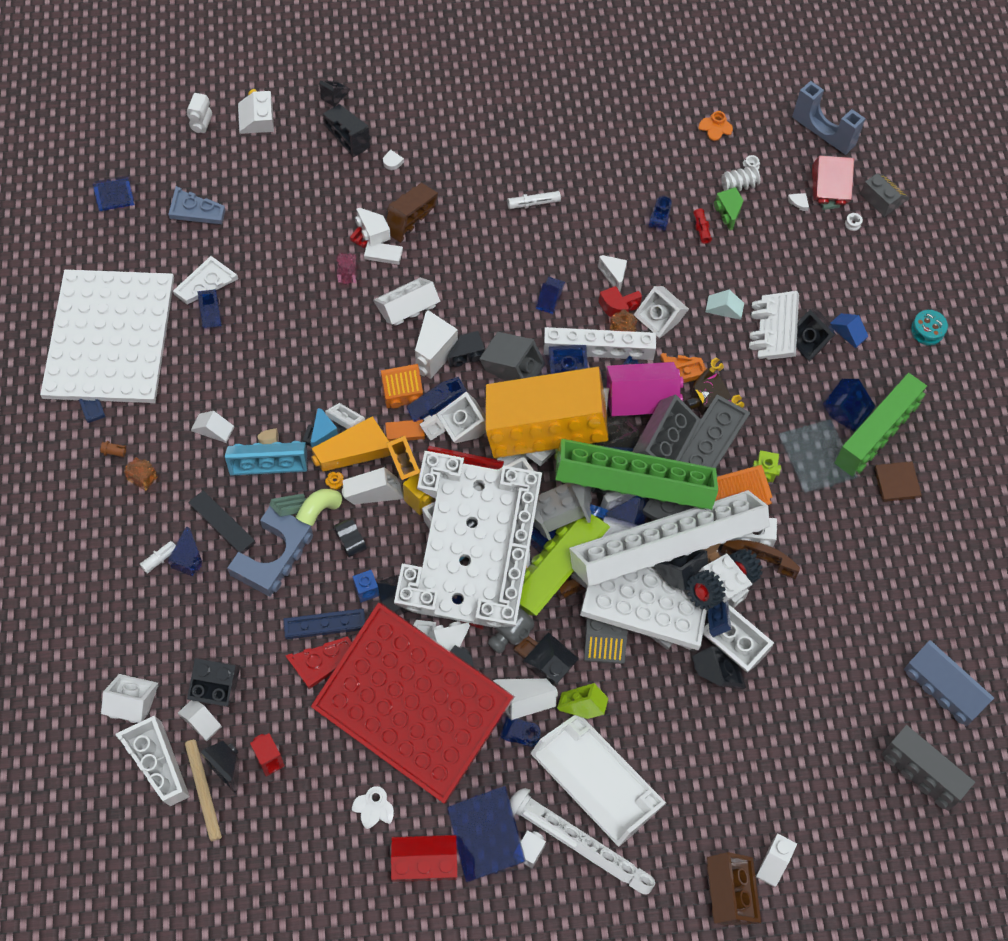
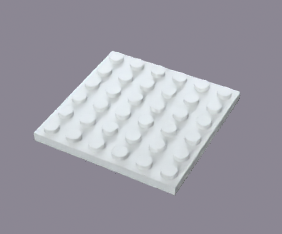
M605 516L603 521L610 528L603 537L636 527V525ZM653 566L637 570L635 573L619 576L617 579L601 582L596 586L587 585L580 616L699 650L707 610L700 609V606L696 607V602L690 601L692 597L687 595L690 590L683 591L669 586Z

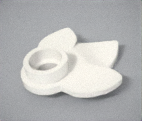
M375 786L370 788L365 795L358 796L353 802L352 811L361 813V821L366 829L373 827L379 819L388 824L393 820V806L387 801V793L381 787ZM374 793L380 795V800L377 802L372 799Z

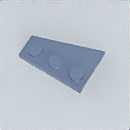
M176 186L168 215L170 219L222 224L225 206L207 198L197 197L192 192L182 191L180 187Z

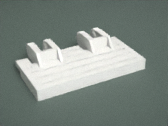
M798 291L763 295L762 300L752 302V308L757 311H753L751 317L753 319H760V331L750 333V339L754 341L749 343V348L758 350L759 359L767 358L770 360L796 356Z

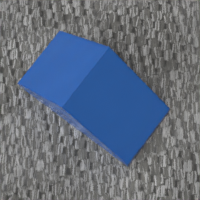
M841 313L831 322L833 330L854 348H857L868 338L859 315Z

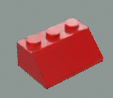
M456 835L392 837V882L457 880Z

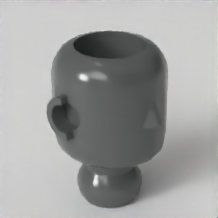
M519 607L516 626L495 627L498 633L490 637L487 644L498 654L504 652L505 646L508 643L512 645L520 644L535 626L533 619Z

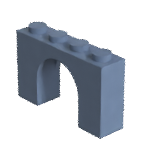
M812 81L808 82L799 92L792 118L846 155L856 145L866 118L851 109L841 119L839 125L831 123L823 115L820 108L824 90Z
M269 506L260 522L263 529L284 540L286 543L284 553L273 562L260 563L238 552L228 566L230 576L271 597L274 592L276 593L279 590L284 576H288L291 572L294 561L301 557L305 544L308 545L311 542L313 533L311 525L301 522L292 515L280 517Z

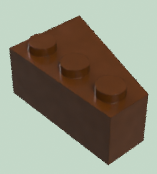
M420 183L416 187H412L406 194H402L396 201L391 202L387 209L388 215L386 220L390 228V236L401 243L404 240V234L408 230L411 232L414 229L413 225L418 219L422 221L435 207L438 193L425 184Z

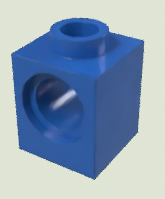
M372 570L352 576L360 603L379 596L378 585Z

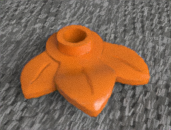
M716 111L710 117L703 118L698 127L699 130L708 131L707 135L712 141L719 140L723 134L731 135L733 131L732 125L727 122L725 114L721 111Z

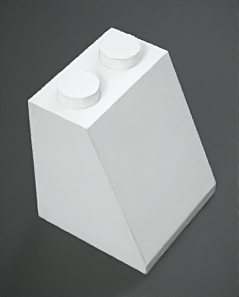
M429 310L425 313L415 349L416 364L419 366L420 375L431 379L448 360V354L458 340V329Z

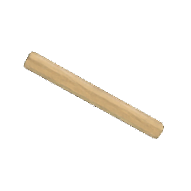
M189 740L185 742V747L209 839L216 841L221 839L222 836L196 740Z

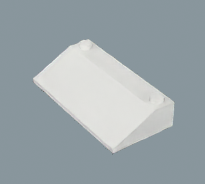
M574 715L541 738L530 753L618 847L637 832L666 804L583 717Z

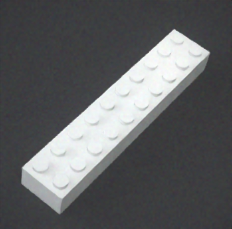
M748 490L715 501L712 510L695 507L569 548L572 569L588 586H596L601 582L617 579L619 576L635 573L637 570L653 567L655 564L671 561L676 557L689 555L692 552L707 549L710 546L722 544L734 538H741L746 534L759 532L764 528L770 527L768 505Z

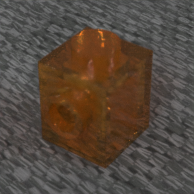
M137 457L132 462H129L124 470L127 480L144 491H147L158 477L155 468L152 467L150 462L145 459L140 460Z

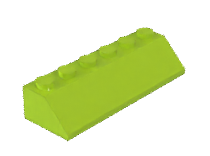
M591 514L590 523L583 517L558 528L554 538L546 542L543 551L532 559V564L525 570L519 607L528 615L537 616L574 571L572 569L569 548L602 538L610 526Z

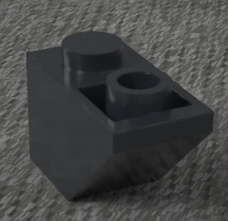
M478 331L460 335L448 354L449 368L480 361L479 359L482 353H484L485 348Z

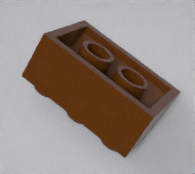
M730 852L707 857V872L710 883L709 892L712 900L714 924L727 926L760 924L761 916L753 857Z

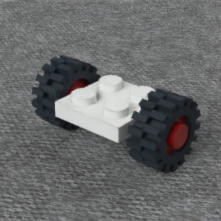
M740 549L731 555L725 554L701 568L699 573L687 581L688 586H686V590H690L687 595L692 597L690 601H695V606H700L702 610H709L722 601L724 603L747 590L754 582L761 578L760 575H762L763 571H760L762 565L758 564L761 562L760 559L756 560L755 557L757 555L755 553L751 555V550Z

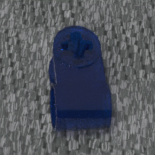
M660 196L656 200L649 228L653 226L666 231L672 201L669 197Z
M506 716L500 737L509 742L535 747L541 739V730L535 723L519 718L511 720L509 716ZM531 732H534L535 735H533L532 738H529L528 735H530Z

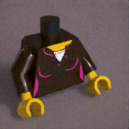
M718 358L712 359V367H708L694 383L691 393L692 398L685 400V404L691 410L698 408L702 416L716 395L729 400L741 408L744 407L742 401L737 404L742 397L735 395L732 398L719 373H715L716 370L721 371L724 368L722 363L715 367L719 361Z

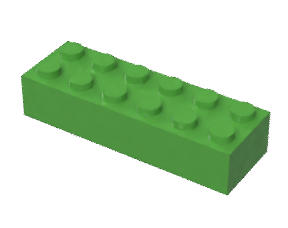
M908 373L842 446L834 464L851 477L857 472L860 474L867 466L866 463L872 461L877 455L879 448L882 449L889 441L888 438L896 434L901 423L905 424L910 417L909 414L918 409L921 404L920 402L926 395L924 391L927 385Z

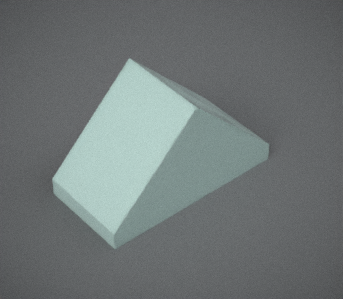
M729 289L709 295L705 312L741 320L744 302Z

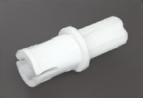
M170 541L157 552L154 550L153 554L139 565L148 574L160 563L163 564L164 560L177 551L178 548Z

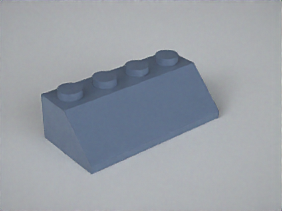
M931 640L904 668L910 679L916 680L927 694L932 695L942 708L950 711L954 715L955 720L966 727L994 699L990 693Z

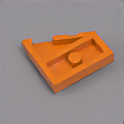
M666 353L660 355L662 363L674 362L676 368L680 370V377H683V383L697 380L706 370L702 358H689L678 355V358L666 356Z

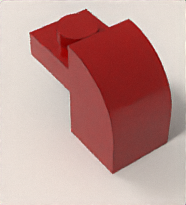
M614 286L601 291L598 302L608 316L614 319L628 318L629 310L633 311L641 305L642 295L639 291L622 297L618 288Z

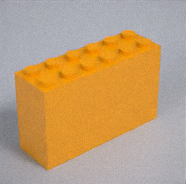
M599 367L486 384V433L493 458L558 449L561 439L587 444L608 441L605 393Z

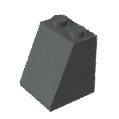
M502 332L496 333L479 359L485 371L505 381L536 377L546 364L534 339Z

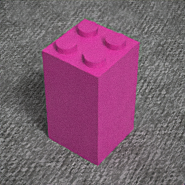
M674 362L607 366L608 406L611 416L653 414L660 400L675 394L683 401V396L680 394V388H683V377H680V370L676 368Z

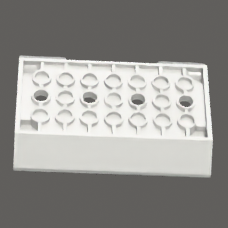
M425 451L417 489L435 498L436 501L423 567L402 564L394 604L414 613L489 627L516 626L542 472L504 465L501 471L464 464V458ZM480 482L484 485V489L477 491L473 485ZM469 519H474L478 525L475 528H470L466 522ZM461 557H468L471 563L463 566L460 564L459 559ZM460 595L464 601L461 604H455L452 601V597Z

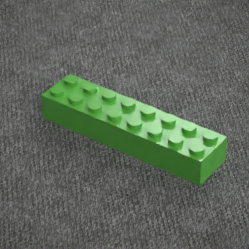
M561 439L556 457L555 480L563 483H574L584 487H595L605 491L611 490L621 494H632L642 498H653L662 502L668 501L678 503L679 505H689L710 510L713 509L719 491L716 468L567 439Z

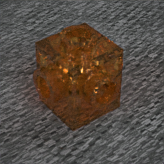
M625 309L620 313H615L610 320V331L636 332L637 330L636 317Z

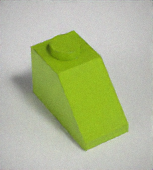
M595 683L562 692L557 709L589 719L604 715L609 698Z

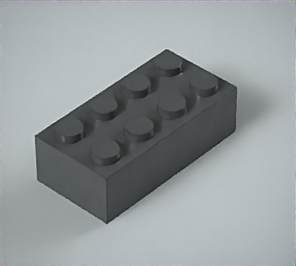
M676 394L662 399L632 452L679 461L701 419Z
M908 725L901 730L881 754L888 764L898 768L906 779L912 780L918 785V789L922 793L930 795L940 808L947 811L954 807L975 783L974 780Z

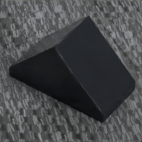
M320 80L319 82L321 99L334 107L350 91V88L338 81Z

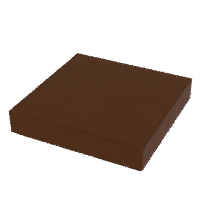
M913 461L875 465L874 470L883 502L916 499L922 496Z

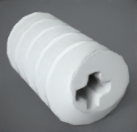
M751 166L750 168H740L737 171L724 172L721 176L722 187L724 191L734 187L741 191L742 186L745 190H748L750 184L751 188L754 189L755 183L760 185L758 168Z

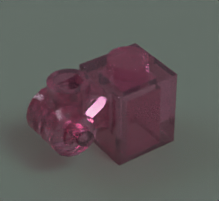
M339 253L338 258H336V262H338V282L345 284L356 283L357 256L353 255V253Z

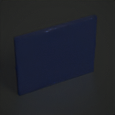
M506 786L481 795H475L473 798L447 807L453 832L456 835V844L466 882H471L493 873L497 874L499 871L526 862Z

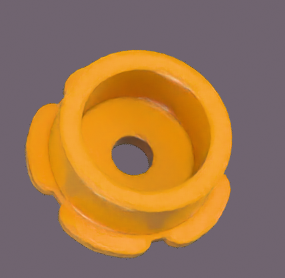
M331 472L325 479V483L330 489L338 490L343 486L344 476L340 472Z

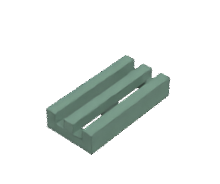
M304 494L271 499L270 506L280 517L297 514L307 498H305Z

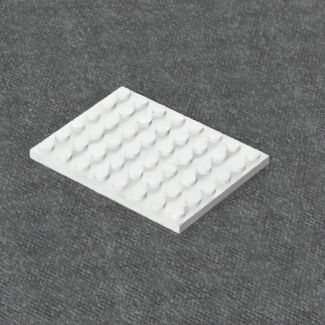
M64 270L40 394L42 399H83L87 401H96L95 399H98L100 401L155 403L174 275L167 273Z

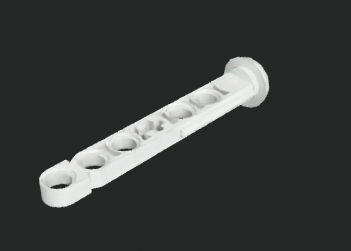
M520 789L512 795L508 805L509 815L512 818L516 814L521 815L616 878L629 883V886L642 894H649L655 886V880L651 875L640 868L637 869L634 864L533 800L529 796L530 789Z

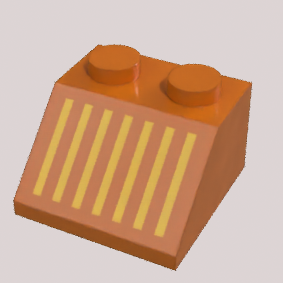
M418 364L381 370L382 390L386 408H399L403 405H416L423 402V389Z

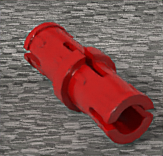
M701 208L696 209L693 215L696 221V230L700 235V241L702 244L710 243L712 237L709 231V222L706 221L704 210Z

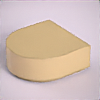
M277 428L261 432L258 435L259 443L272 444L278 442Z

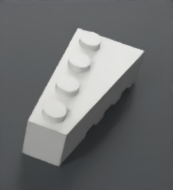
M152 716L116 733L118 739L123 743L125 749L135 760L137 766L147 777V780L163 802L172 806L190 797L163 723L156 716Z

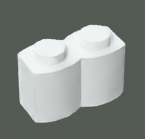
M194 93L187 108V116L190 119V128L194 132L205 133L212 117V111L209 108V98L198 93Z

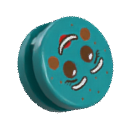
M935 310L919 312L911 325L912 336L924 345L938 344L948 329L946 318Z

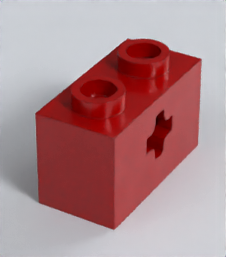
M270 733L258 735L253 739L250 745L265 776L285 767Z

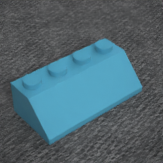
M293 441L291 443L274 442L272 444L255 443L253 445L235 444L227 447L225 460L230 475L306 472L307 448L306 443L300 441Z

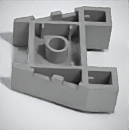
M565 483L538 495L533 527H536L546 539L551 540L550 531L583 517L590 523L592 487Z

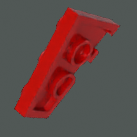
M344 637L325 643L320 647L308 648L303 650V652L285 656L307 688L311 689L333 673L352 644V641L349 637Z

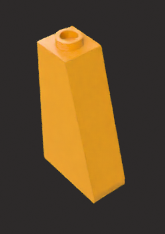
M372 416L313 447L311 459L316 467L319 466L322 472L391 455L386 444L389 440Z
M405 436L386 443L401 480L420 473Z

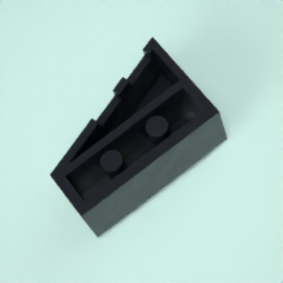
M338 104L323 113L324 125L353 158L370 148L369 126L342 105Z

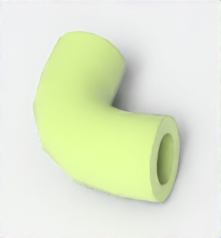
M320 489L312 493L304 501L295 518L313 526L323 509L329 508L334 510L341 505V493L332 489Z

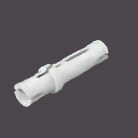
M559 191L529 196L523 194L522 197L507 198V205L509 210L520 207L526 209L529 206L560 202L561 196Z

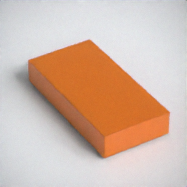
M423 419L385 423L387 439L389 442L405 436L407 441L425 439L424 430L420 426Z

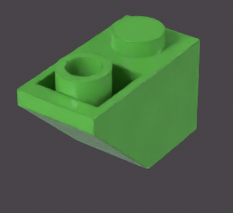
M736 187L717 193L714 201L716 211H719L723 223L727 225L729 230H733L744 201Z

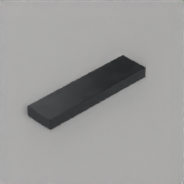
M204 490L188 502L237 552L244 554L256 543Z

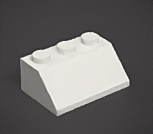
M420 277L373 301L386 322L398 325L403 323V319L407 317L412 318L419 315L420 311L424 309L434 308L435 304L440 302L433 282Z
M729 605L731 630L712 637L709 632L708 623L704 627L703 635L748 673L768 654L774 642Z

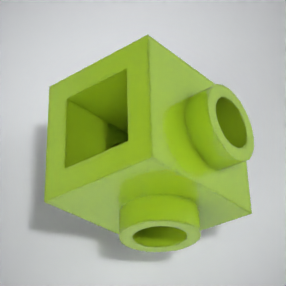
M760 451L757 461L754 460L752 467L762 465L768 483H773L775 477L780 475L781 465H778L779 454Z

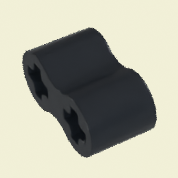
M352 518L333 525L335 533L349 558L367 550L366 544Z

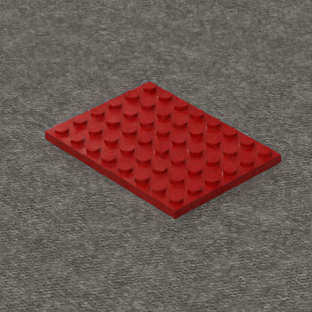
M378 602L311 707L442 803H446L515 696L391 609Z

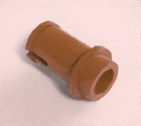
M110 441L102 442L100 452L104 456L109 454L125 457L127 446L112 444Z

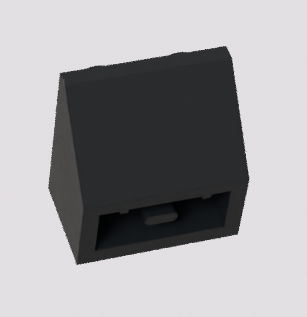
M195 658L187 700L229 707L237 686L241 665Z

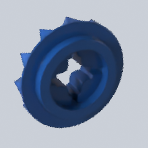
M590 504L592 515L600 519H604L605 516L609 517L607 509Z

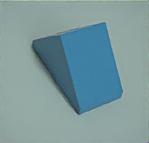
M320 408L317 409L311 437L312 448L338 435L337 427Z

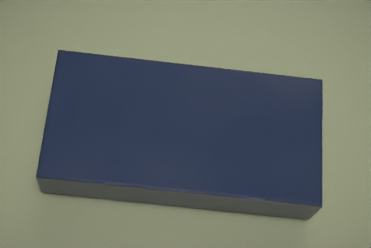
M79 399L87 423L106 417L100 400L87 401Z

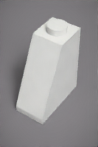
M385 467L343 480V497L352 504L400 500L404 498L402 481Z
M547 678L493 680L515 696L505 711L511 720L556 707L558 692L556 687Z

